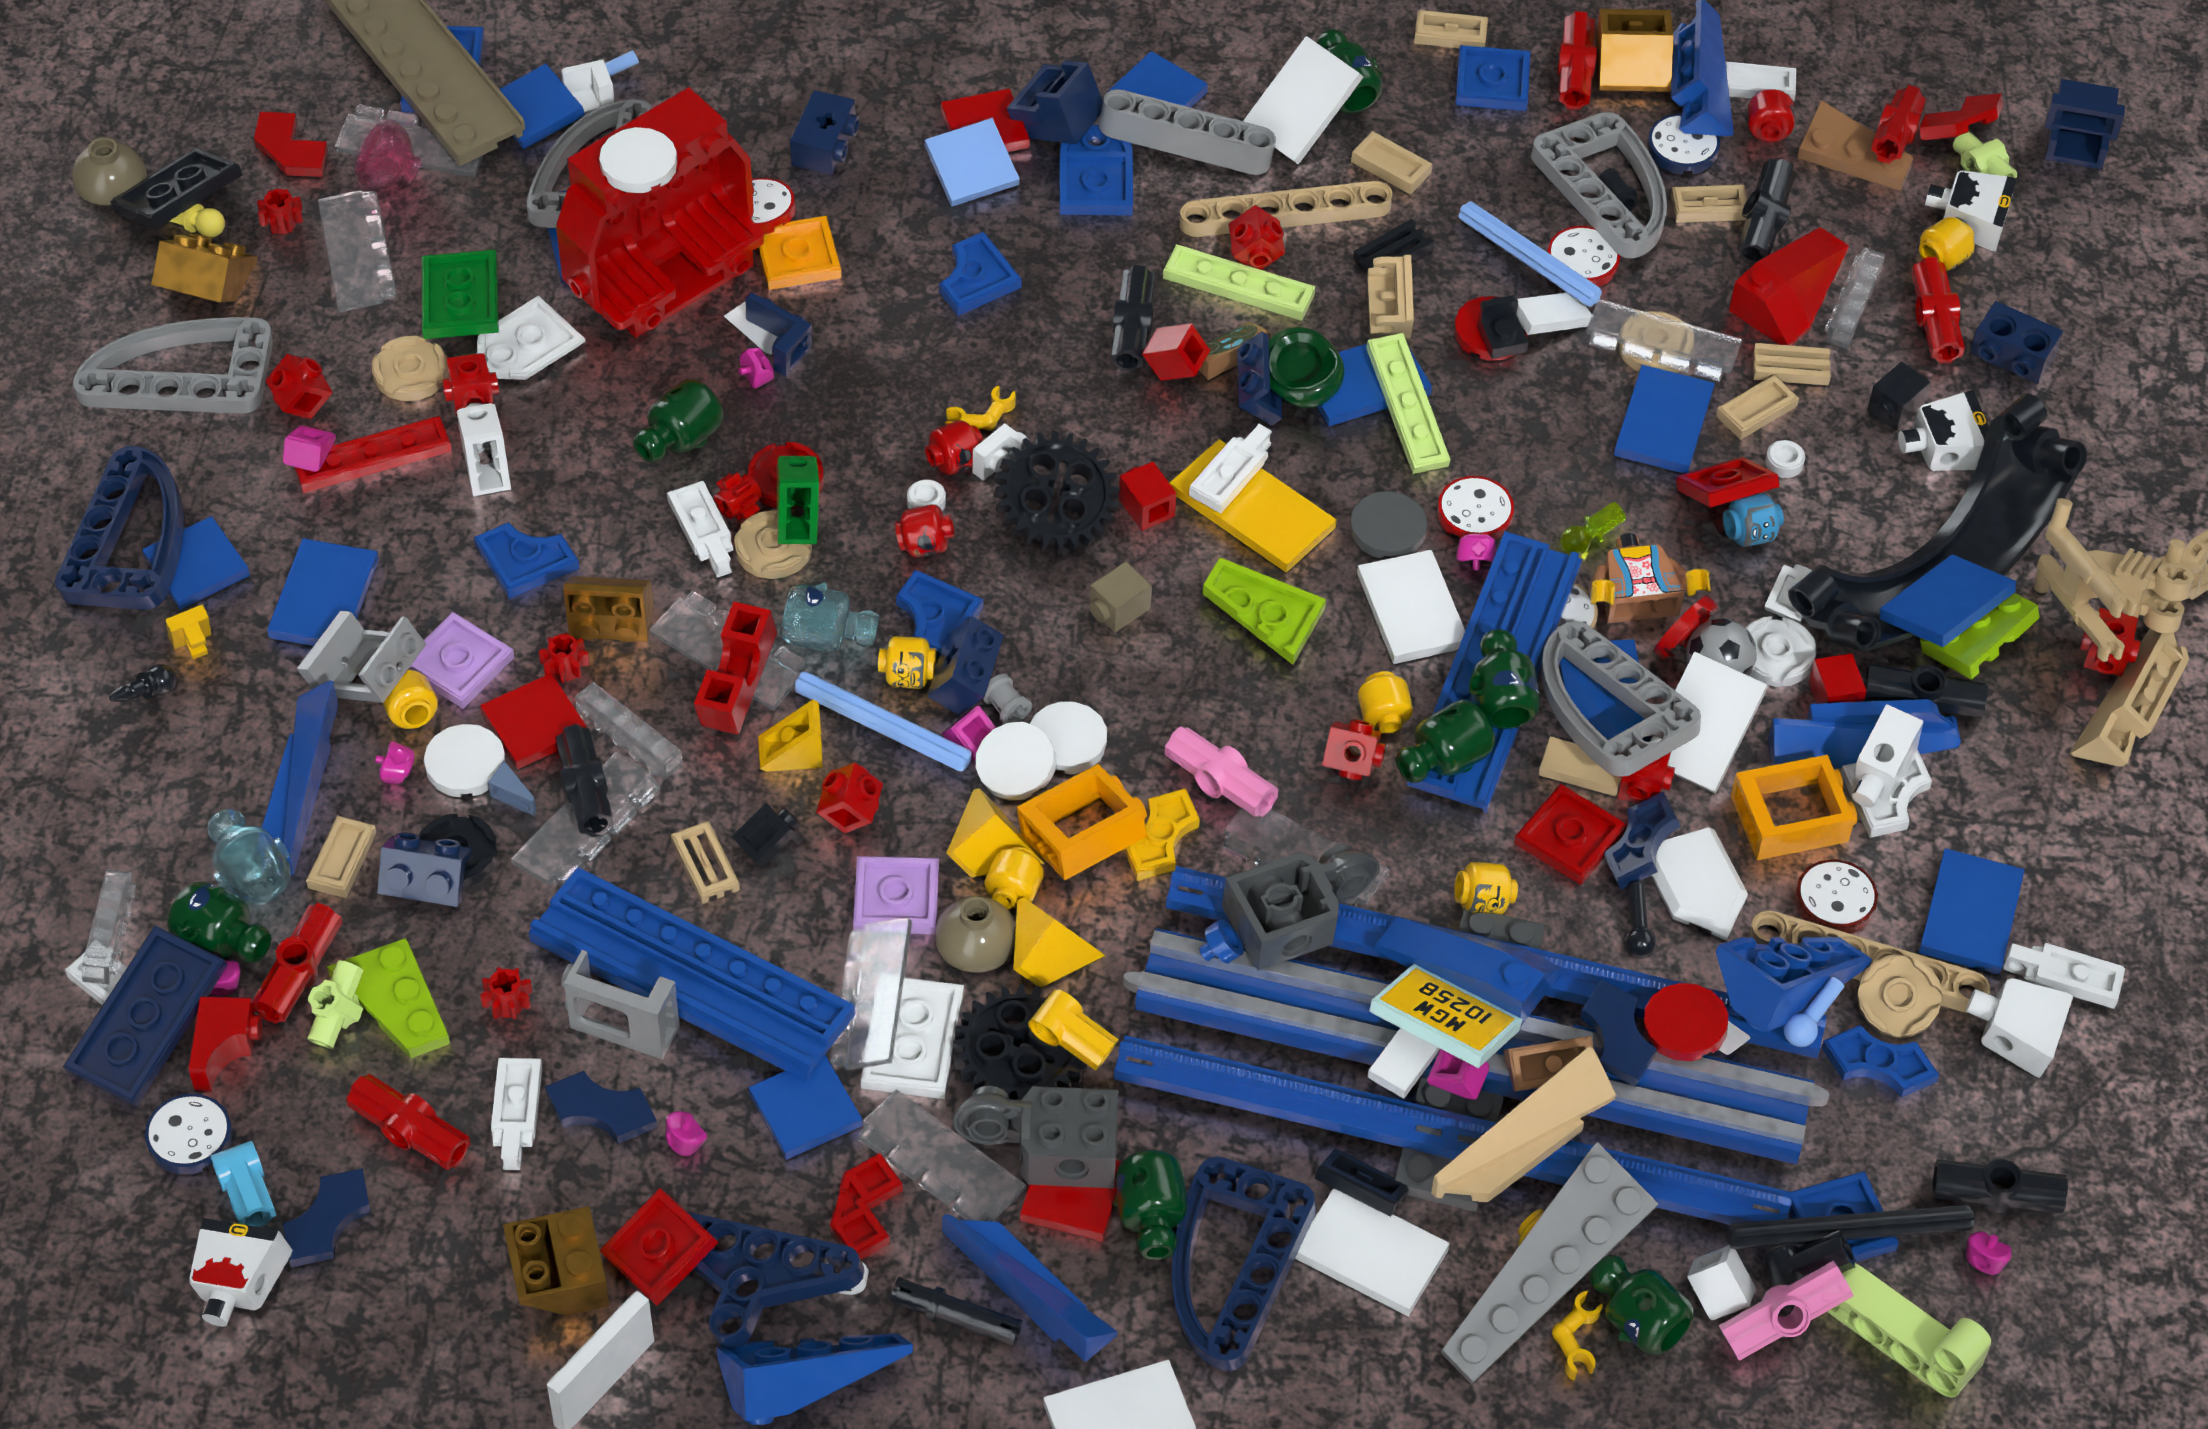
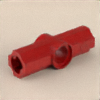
M1575 11L1572 15L1565 17L1563 43L1560 44L1557 75H1560L1558 96L1559 102L1571 110H1580L1581 107L1589 105L1591 96V80L1594 77L1597 46H1594L1595 19L1590 18L1587 12Z
M1907 85L1906 88L1896 91L1891 104L1886 103L1871 148L1875 152L1878 161L1890 164L1893 160L1901 159L1907 144H1912L1920 123L1921 113L1926 104V98L1922 96L1920 88Z
M1927 257L1919 263L1913 264L1911 271L1917 295L1915 306L1916 321L1919 327H1924L1931 358H1935L1939 363H1952L1956 358L1963 356L1965 349L1959 326L1960 301L1957 293H1951L1945 264L1938 261L1937 257Z
M318 902L316 905H309L291 936L282 940L277 946L275 952L277 960L252 1000L254 1012L261 1015L264 1020L274 1024L285 1022L303 990L312 986L317 980V966L343 924L341 916L335 913L331 907Z
M370 1073L366 1076H360L351 1086L350 1093L346 1098L347 1106L379 1126L384 1136L395 1146L403 1150H409L412 1147L446 1170L452 1167L456 1168L465 1158L466 1152L471 1145L470 1137L437 1117L431 1105L414 1093H408L404 1096Z

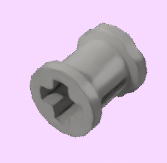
M999 674L990 679L985 697L983 698L986 704H992L1000 713V721L1003 724L1021 722L1032 709L1031 701L1024 696H1020L1013 688V680L1008 674Z

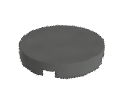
M1392 491L1376 492L1362 498L1353 508L1350 520L1353 541L1362 551L1384 559V556H1394L1395 558L1415 553L1424 543L1428 525L1425 511L1416 500L1405 494Z

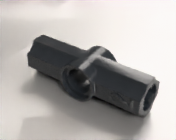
M1770 158L1764 163L1757 187L1743 207L1742 216L1746 218L1737 250L1740 253L1739 258L1748 263H1757L1771 254L1777 233L1785 225L1791 213V206L1787 204L1796 173L1793 171V164L1784 159L1774 160Z
M1133 265L1131 268L1123 270L1120 298L1115 302L1111 364L1116 365L1120 371L1133 372L1138 367H1143L1144 356L1142 353L1146 347L1147 336L1150 337L1155 273L1150 272L1146 266Z
M1868 664L1865 671L1864 685L1867 690L1865 699L1877 701L1929 699L1942 712L1982 718L1988 697V685L1986 683L1946 677L1943 671L1932 665H1922L1914 671Z
M578 724L564 727L563 732L556 737V744L561 763L563 764V767L560 768L569 803L573 805L580 834L590 835L592 838L604 835L608 828L614 825L613 815L606 795L609 793L601 760L596 756L590 729L582 728Z
M1937 1159L1934 1165L1932 1179L1933 1198L1978 1203L1986 1211L1994 1214L2005 1213L2011 1208L2063 1214L2066 1207L2068 1179H2066V1175L2021 1170L2012 1161L2005 1159H1996L1988 1165ZM1993 1184L2002 1185L2006 1189L1998 1188Z

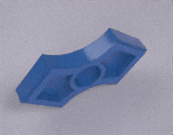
M1860 1025L1823 1040L1821 1048L1842 1080L1855 1077L1876 1079L1894 1089L1901 1098L1937 1083L1939 1073L1917 1042L1902 1045L1886 1043L1871 1036Z

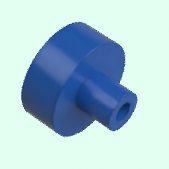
M1219 919L1205 929L1207 943L1200 946L1199 951L1206 961H1210L1217 956L1222 962L1229 964L1243 955L1242 942L1237 932L1227 921Z

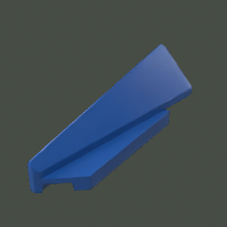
M1929 699L1810 704L1806 720L1774 718L1767 743L1772 765L1828 755L1833 768L1840 769L1844 765L1857 763L1859 755L1886 704L1923 720L1917 748L1919 754L1958 748L1961 738L1956 717H1944L1939 713L1935 703Z

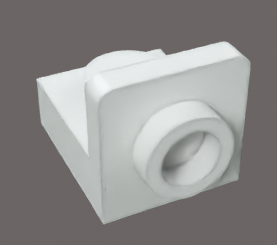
M1004 423L973 449L972 473L984 481L994 472L1002 471L999 467L1003 458L1010 459L1008 455L1012 447L1021 450L1022 440L1027 437Z
M1795 564L1794 568L1783 565L1764 606L1765 610L1802 624L1804 618L1792 606L1788 597V591L1812 570Z

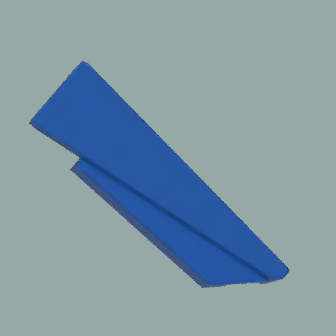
M1697 0L1695 2L1696 16L1688 25L1680 23L1673 33L1671 98L1680 107L1684 105L1679 129L1683 133L1732 136L1734 135L1720 15L1706 0Z
M327 681L298 696L294 734H289L260 831L262 842L269 851L272 850L283 863L288 875H294L331 750L329 738L339 707L334 681Z
M949 1214L942 1216V1232L1054 1342L1060 1338L1077 1356L1086 1362L1117 1337V1331L1088 1311L1087 1306L1000 1222L958 1220Z

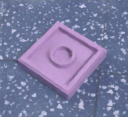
M452 612L424 639L426 646L408 670L419 671L425 675L436 693L464 709L515 658L514 650Z
M857 856L854 933L935 935L937 926L939 858Z

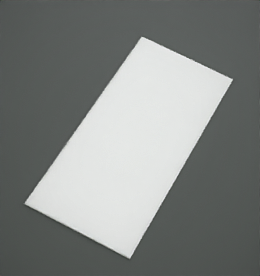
M746 302L724 315L728 321L769 356L774 354L772 353V346L777 336L747 321Z

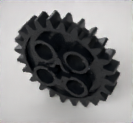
M1053 431L1050 441H1046L1041 433H1037L1034 445L1027 438H1024L1020 446L1021 450L1012 447L1008 455L1010 459L1003 458L999 467L1003 472H997L994 481L1000 486L995 488L993 497L1002 499L998 502L996 511L1008 512L1002 524L1004 526L1016 525L1013 533L1014 538L1023 533L1028 535L1026 540L1027 547L1037 540L1040 541V551L1043 553L1047 549L1048 544H1054L1056 554L1061 553L1064 544H1067L1074 553L1079 546V540L1086 547H1089L1093 541L1092 535L1101 538L1105 531L1103 526L1110 527L1114 518L1110 513H1115L1119 505L1118 502L1112 499L1117 498L1120 488L1110 486L1115 482L1117 474L1105 473L1109 467L1110 460L1098 462L1099 448H1095L1090 452L1085 450L1087 439L1084 438L1078 445L1073 444L1072 433L1067 435L1065 441H1059L1056 431ZM1065 463L1066 470L1059 491L1060 498L1055 509L1054 522L1050 523L1047 521V515L1054 494L1053 487L1058 476L1059 464ZM1037 465L1044 466L1050 471V474L1040 475L1033 467ZM1080 475L1086 479L1088 484H1076L1071 479V476ZM1035 500L1041 504L1043 509H1030L1025 501ZM1063 510L1075 511L1080 519L1071 520L1067 518Z
M1019 984L1016 994H1010L1006 986H1002L1001 997L996 998L988 991L986 992L985 1005L974 1000L972 1002V1014L967 1012L961 1014V1025L955 1026V1040L953 1041V1054L956 1055L955 1069L961 1070L962 1083L972 1082V1092L983 1086H994L1003 1089L1008 1094L1009 1099L1022 1100L1033 1086L1071 1088V1082H1081L1082 1070L1087 1069L1088 1065L1061 1045L1051 1046L1041 1041L1028 1026L1030 1019L1048 998V996L1046 998L1041 997L1040 986H1036L1032 994L1025 993L1023 984ZM1017 1021L1020 1022V1024L1010 1025L1007 1024V1022ZM989 1052L999 1053V1055L997 1056H988L985 1054ZM1025 1070L1036 1071L1037 1073L1024 1074L1022 1072Z

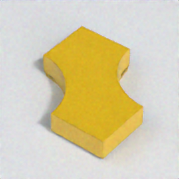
M1186 788L1148 799L1147 807L1150 816L1145 825L1147 837L1123 849L1137 881L1175 871L1176 859L1174 849L1177 843L1185 834L1199 828L1200 819Z

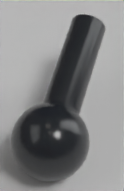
M1633 882L1628 884L1631 930L1625 936L1624 946L1631 956L1647 958L1655 952L1657 938L1654 932L1648 928L1645 884L1643 882Z

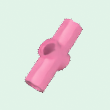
M1181 726L1171 734L1168 743L1165 745V756L1193 774L1198 786L1212 798L1224 795L1254 817L1260 816L1262 818L1271 811L1274 802L1278 798V788L1250 770L1243 756L1235 748L1224 746L1219 749L1190 728H1183Z
M1832 1261L1789 1286L1777 1285L1770 1288L1765 1293L1761 1302L1720 1324L1719 1327L1740 1361L1782 1336L1795 1337L1801 1335L1807 1330L1812 1319L1854 1295L1838 1266ZM1795 1305L1789 1315L1778 1317V1313L1784 1306Z

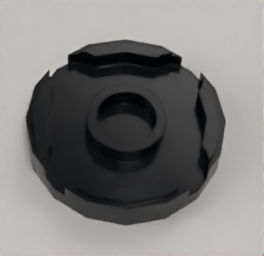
M447 814L432 820L423 828L419 834L420 840L435 842L439 839H451L458 841L462 847L472 849L471 857L465 863L463 888L482 881L493 870L498 859L496 836L491 827L479 817L468 815L469 818L458 817V814Z

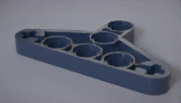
M688 1213L716 1240L726 1235L736 1237L732 1247L724 1251H718L713 1248L693 1269L720 1293L710 1316L709 1327L714 1338L722 1347L734 1349L745 1344L751 1337L763 1308L846 1291L857 1286L864 1277L863 1263L858 1253L852 1247ZM760 1245H775L773 1253L767 1258L756 1259L753 1257L754 1251ZM811 1252L814 1254L812 1262L807 1266L795 1267L792 1265L794 1258L800 1253ZM846 1263H849L851 1266L850 1268H843ZM834 1267L843 1269L840 1271V1274H837ZM749 1280L759 1282L758 1288L751 1295H737V1289L742 1283ZM730 1318L742 1320L741 1326L735 1332L730 1334L720 1332V1328L726 1320Z

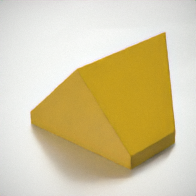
M812 699L758 736L761 770L769 772L823 768L819 702Z
M980 788L974 789L946 853L971 878L987 875L996 854L1004 849L1023 847L1031 850L1036 854L1039 862L1044 864L1042 859L1001 809Z
M1023 897L1017 900L1013 970L1036 986H1040V988L1106 956Z

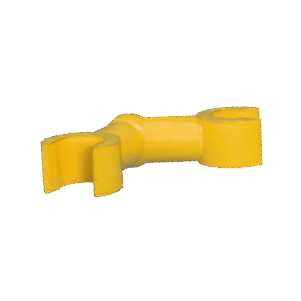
M996 386L991 392V405L985 414H966L960 407H949L946 409V419L951 421H946L945 425L955 422L953 420H962L970 426L974 425L978 429L991 431L996 428L997 422L1003 413H1008L1015 408L1016 393L1013 391L1009 398L999 399L1000 386Z
M1588 1291L1577 1295L1572 1311L1552 1328V1336L1558 1342L1567 1359L1565 1363L1566 1375L1573 1381H1575L1578 1372L1573 1364L1574 1362L1584 1363L1590 1374L1593 1373L1596 1361L1594 1356L1586 1349H1581L1573 1335L1581 1325L1596 1322L1602 1311L1603 1304L1597 1306L1593 1311H1586L1581 1307Z

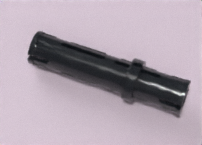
M900 1276L896 1280L895 1285L897 1289L893 1288L891 1304H897L926 1315V1320L935 1322L939 1319L1007 1343L1009 1346H1015L1017 1342L1016 1335L1020 1334L1023 1320L1015 1319L946 1294V1289L938 1286L934 1290L908 1281Z

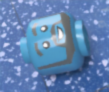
M1764 493L1731 501L1728 510H1725L1723 514V526L1726 535L1741 547L1774 541L1778 535L1779 527L1784 523L1782 508Z

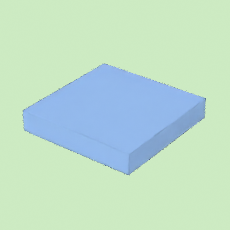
M993 118L925 139L924 146L951 207L1019 185V176Z

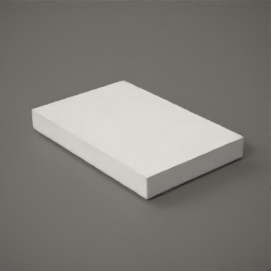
M1306 36L1243 121L1270 129L1276 136L1274 148L1299 165L1363 79V76Z
M1432 550L1358 565V578L1393 664L1458 650L1465 629Z
M1694 652L1675 691L1700 710V732L1693 740L1671 752L1668 766L1675 767L1674 775L1716 794L1764 697L1768 685ZM1652 736L1650 742H1659L1662 739Z
M889 975L881 976L861 1078V1089L945 1099L953 1057L955 1026L959 1024L964 997V985Z
M1333 1188L1312 1221L1295 1259L1409 1317L1447 1254L1450 1243L1395 1215L1390 1217Z
M634 1292L547 1383L553 1423L557 1429H572L654 1342L649 1299L640 1292Z
M1169 1359L1043 1397V1405L1052 1429H1196Z

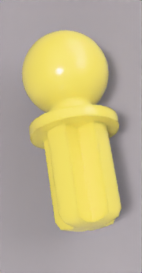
M198 203L170 220V222L184 226L185 230L194 233L198 231L201 235L210 238L220 235L225 227V219L218 210L213 208L204 209Z

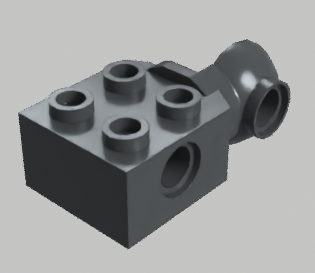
M1344 843L1327 850L1320 857L1319 862L1299 852L1226 877L1222 908L1258 971L1332 945L1338 918V900L1351 899L1363 893L1376 878L1380 870V864L1369 853L1354 850L1351 845Z
M983 1086L973 1091L971 1097L962 1103L955 1113L953 1119L955 1130L967 1140L985 1145L1003 1144L1005 1142L1020 1143V1174L1028 1186L1031 1184L1114 1188L1118 1090L1033 1086L1022 1100H1011L1003 1089L994 1086Z

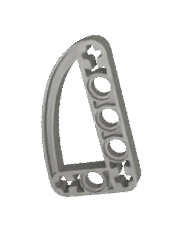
M623 100L610 103L588 113L569 127L551 147L533 179L526 201L530 223L537 227L556 228L566 192H551L561 171L568 163L567 158L574 155L585 143L599 133L616 126V129L635 119V117L652 109V106L644 100Z
M1603 112L1540 134L1534 139L1531 153L1532 161L1616 253L1626 258H1637L1654 248L1661 237L1666 218L1667 199L1665 187L1650 153L1622 117L1612 112ZM1570 138H1581L1584 139L1586 142L1576 143L1570 140ZM1614 146L1620 149L1636 172L1648 200L1650 220L1645 227L1581 158ZM1570 170L1575 172L1577 175L1567 176L1565 174H1562L1560 171ZM1590 192L1598 197L1587 198L1582 196L1581 193ZM1605 214L1613 215L1617 217L1618 220L1610 221L1602 218L1601 216Z
M227 317L176 322L132 333L107 344L84 361L73 380L76 398L83 406L97 408L236 414L253 412L260 407L263 399L265 380L273 347L271 327L267 321L261 318ZM258 334L255 341L256 347H252L250 339H253L254 335ZM235 341L228 374L112 370L130 359L166 348L196 343ZM252 360L259 363L252 370L239 368L246 361ZM127 385H137L140 387L133 394L126 395L120 392ZM167 386L178 389L177 392L170 396L158 394L159 390ZM203 388L216 390L212 396L207 398L196 396V393ZM224 390H228V391H225V392H226V397H224V393H223Z
M1578 621L1569 622L1556 629L1547 640L1543 651L1542 678L1550 707L1573 741L1606 772L1615 776L1631 775L1699 735L1701 723L1700 710L1591 626ZM1563 656L1645 720L1607 740L1584 717L1565 689L1558 668ZM1603 657L1610 659L1611 662L1596 663L1593 659ZM1622 678H1634L1638 681L1626 684L1619 680ZM1649 698H1659L1665 702L1651 704L1646 702V700ZM1656 736L1662 740L1659 742H1646L1642 738Z

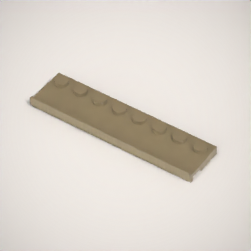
M324 0L459 166L497 149L498 142L512 135L516 138L523 136V130H525L523 117L425 0Z

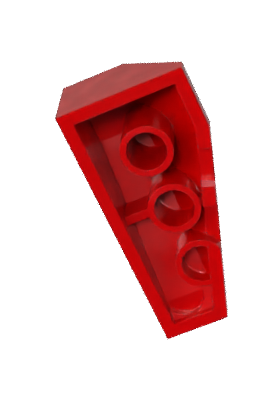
M1822 227L1813 230L1759 260L1739 277L1734 284L1729 311L1777 344L1793 346L1811 329L1815 316L1826 298L1827 291L1845 259L1849 245Z

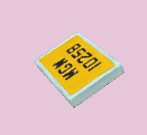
M1416 964L1410 966L1372 999L1369 1010L1376 1016L1477 1068L1483 1065L1518 1033L1522 1023L1521 1018Z

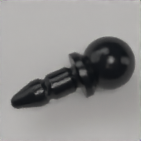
M154 665L147 672L138 673L136 681L119 686L109 695V700L125 702L139 696L151 699L155 695H166L176 687V673L168 665Z

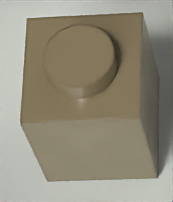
M1126 561L1090 585L1089 609L1098 622L1105 623L1110 629L1117 632L1151 609L1152 585Z

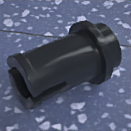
M1615 168L1607 169L1599 175L1598 178L1629 211L1636 207L1638 203L1636 190L1627 186Z

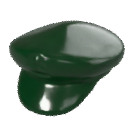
M1292 327L1281 330L1269 339L1270 389L1278 396L1297 407L1314 408L1328 402L1340 390L1345 375L1344 363L1339 352L1323 335L1308 328Z

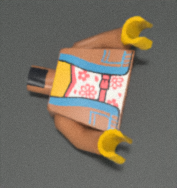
M1633 533L1623 534L1616 539L1617 549H1611L1607 552L1605 564L1597 566L1588 585V593L1591 596L1590 604L1605 602L1607 624L1679 616L1685 591L1688 596H1694L1696 590L1711 591L1708 570L1692 569L1687 571L1673 558L1667 557L1662 546L1658 544L1640 546L1638 536Z

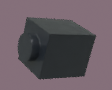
M1901 361L1873 385L1867 410L1878 420L1885 422L1897 431L1917 413L1918 408L1925 405L1931 381Z

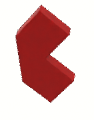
M2002 93L1968 96L1965 98L1963 106L1959 111L1925 114L1919 127L1921 139L1931 140L1958 137L1969 131L1968 126L1973 123L1982 122V124L1986 125L1997 120L2004 105Z
M259 111L254 135L255 147L264 155H268L277 163V167L285 175L323 177L328 153L327 142L294 140L297 126L296 113Z
M878 1153L843 1173L839 1188L840 1192L830 1222V1233L836 1242L854 1248L861 1260L890 1244L888 1233L871 1212V1209L903 1191V1183L881 1153Z

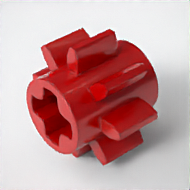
M288 189L270 190L264 196V200H257L259 225L261 227L269 225L272 234L290 233L296 227V223H303L300 196L292 198Z
M738 472L733 475L729 473L716 482L720 491L714 495V502L718 510L726 518L732 519L736 517L739 521L742 518L748 519L760 511L755 502L762 497V492L757 482L750 475L744 474L740 476Z
M568 632L556 635L553 638L548 637V649L539 650L540 664L544 666L545 675L552 673L555 679L561 683L575 678H582L580 666L590 665L589 652L585 651L584 639L576 640L573 636L568 635Z
M497 967L496 972L491 975L490 979H482L484 992L480 994L481 1004L483 1008L492 1006L494 1019L501 1016L515 1020L523 1008H531L529 996L533 992L531 980H521L519 968L516 967L514 970Z

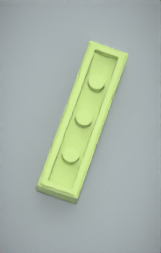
M1177 244L1163 270V279L1301 321L1315 294V286Z
M1400 333L1368 340L1366 349L1412 474L1449 467L1451 459L1404 334Z

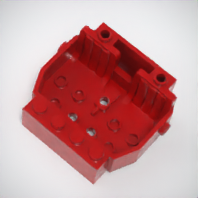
M690 87L567 158L570 187L567 189L556 223L562 279L570 286V289L577 298H582L615 329H627L636 338L646 331L656 328L667 318L734 277L744 274L749 268L754 266L753 250L763 245L764 232L752 220L754 214V187L752 185L751 158L727 132V121ZM635 127L650 128L663 133L673 142L677 152L676 173L667 184L662 187L660 184L651 187L652 191L645 193H628L614 188L608 183L607 177L602 174L600 169V152L608 138L619 131Z

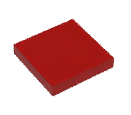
M1010 88L941 102V113L948 132L993 118L1007 152L1030 148V139L1023 121L1011 120L1007 107L1014 100Z
M1745 457L1679 475L1675 478L1677 491L1710 508L1780 487L1778 474Z
M552 673L480 705L482 716L493 733L501 740L504 750L517 770L557 752L556 737L563 732L564 727L578 724L582 728H587Z
M1560 783L1515 835L1514 844L1582 885L1605 858V851L1622 838L1628 824Z
M1116 1160L1114 1188L1029 1184L1020 1212V1221L1103 1242L1114 1208L1113 1201L1117 1194L1116 1171L1121 1161Z
M659 1188L599 1251L647 1298L658 1306L718 1244V1241Z

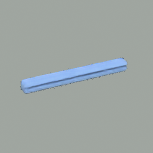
M1469 201L1461 206L1458 217L1465 224L1584 305L1592 307L1600 301L1602 294L1600 287L1474 202Z
M807 671L801 672L795 681L796 693L811 700L814 699L819 704L957 771L963 772L971 761L970 750Z

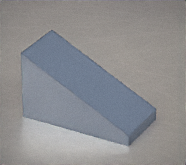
M503 761L488 782L490 797L534 816L537 812L534 796L507 763Z

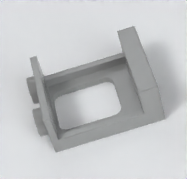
M340 611L298 666L297 670L312 689L327 681H334L337 698L383 703L426 646V643L407 617L402 616L391 632L365 630L352 612ZM358 674L365 685L351 682Z
M581 950L575 963L567 965L561 981V986L565 988L566 1000L564 1007L565 1010H568L570 1028L663 1060L680 1027L675 981L659 976L647 998L591 979L588 952ZM591 1001L626 1014L629 1031L584 1016Z

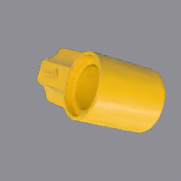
M1057 989L1052 991L1028 1022L1030 1030L1041 1041L1051 1046L1061 1045L1095 1071L1103 1064L1119 1040L1084 1015L1082 1006L1075 998Z

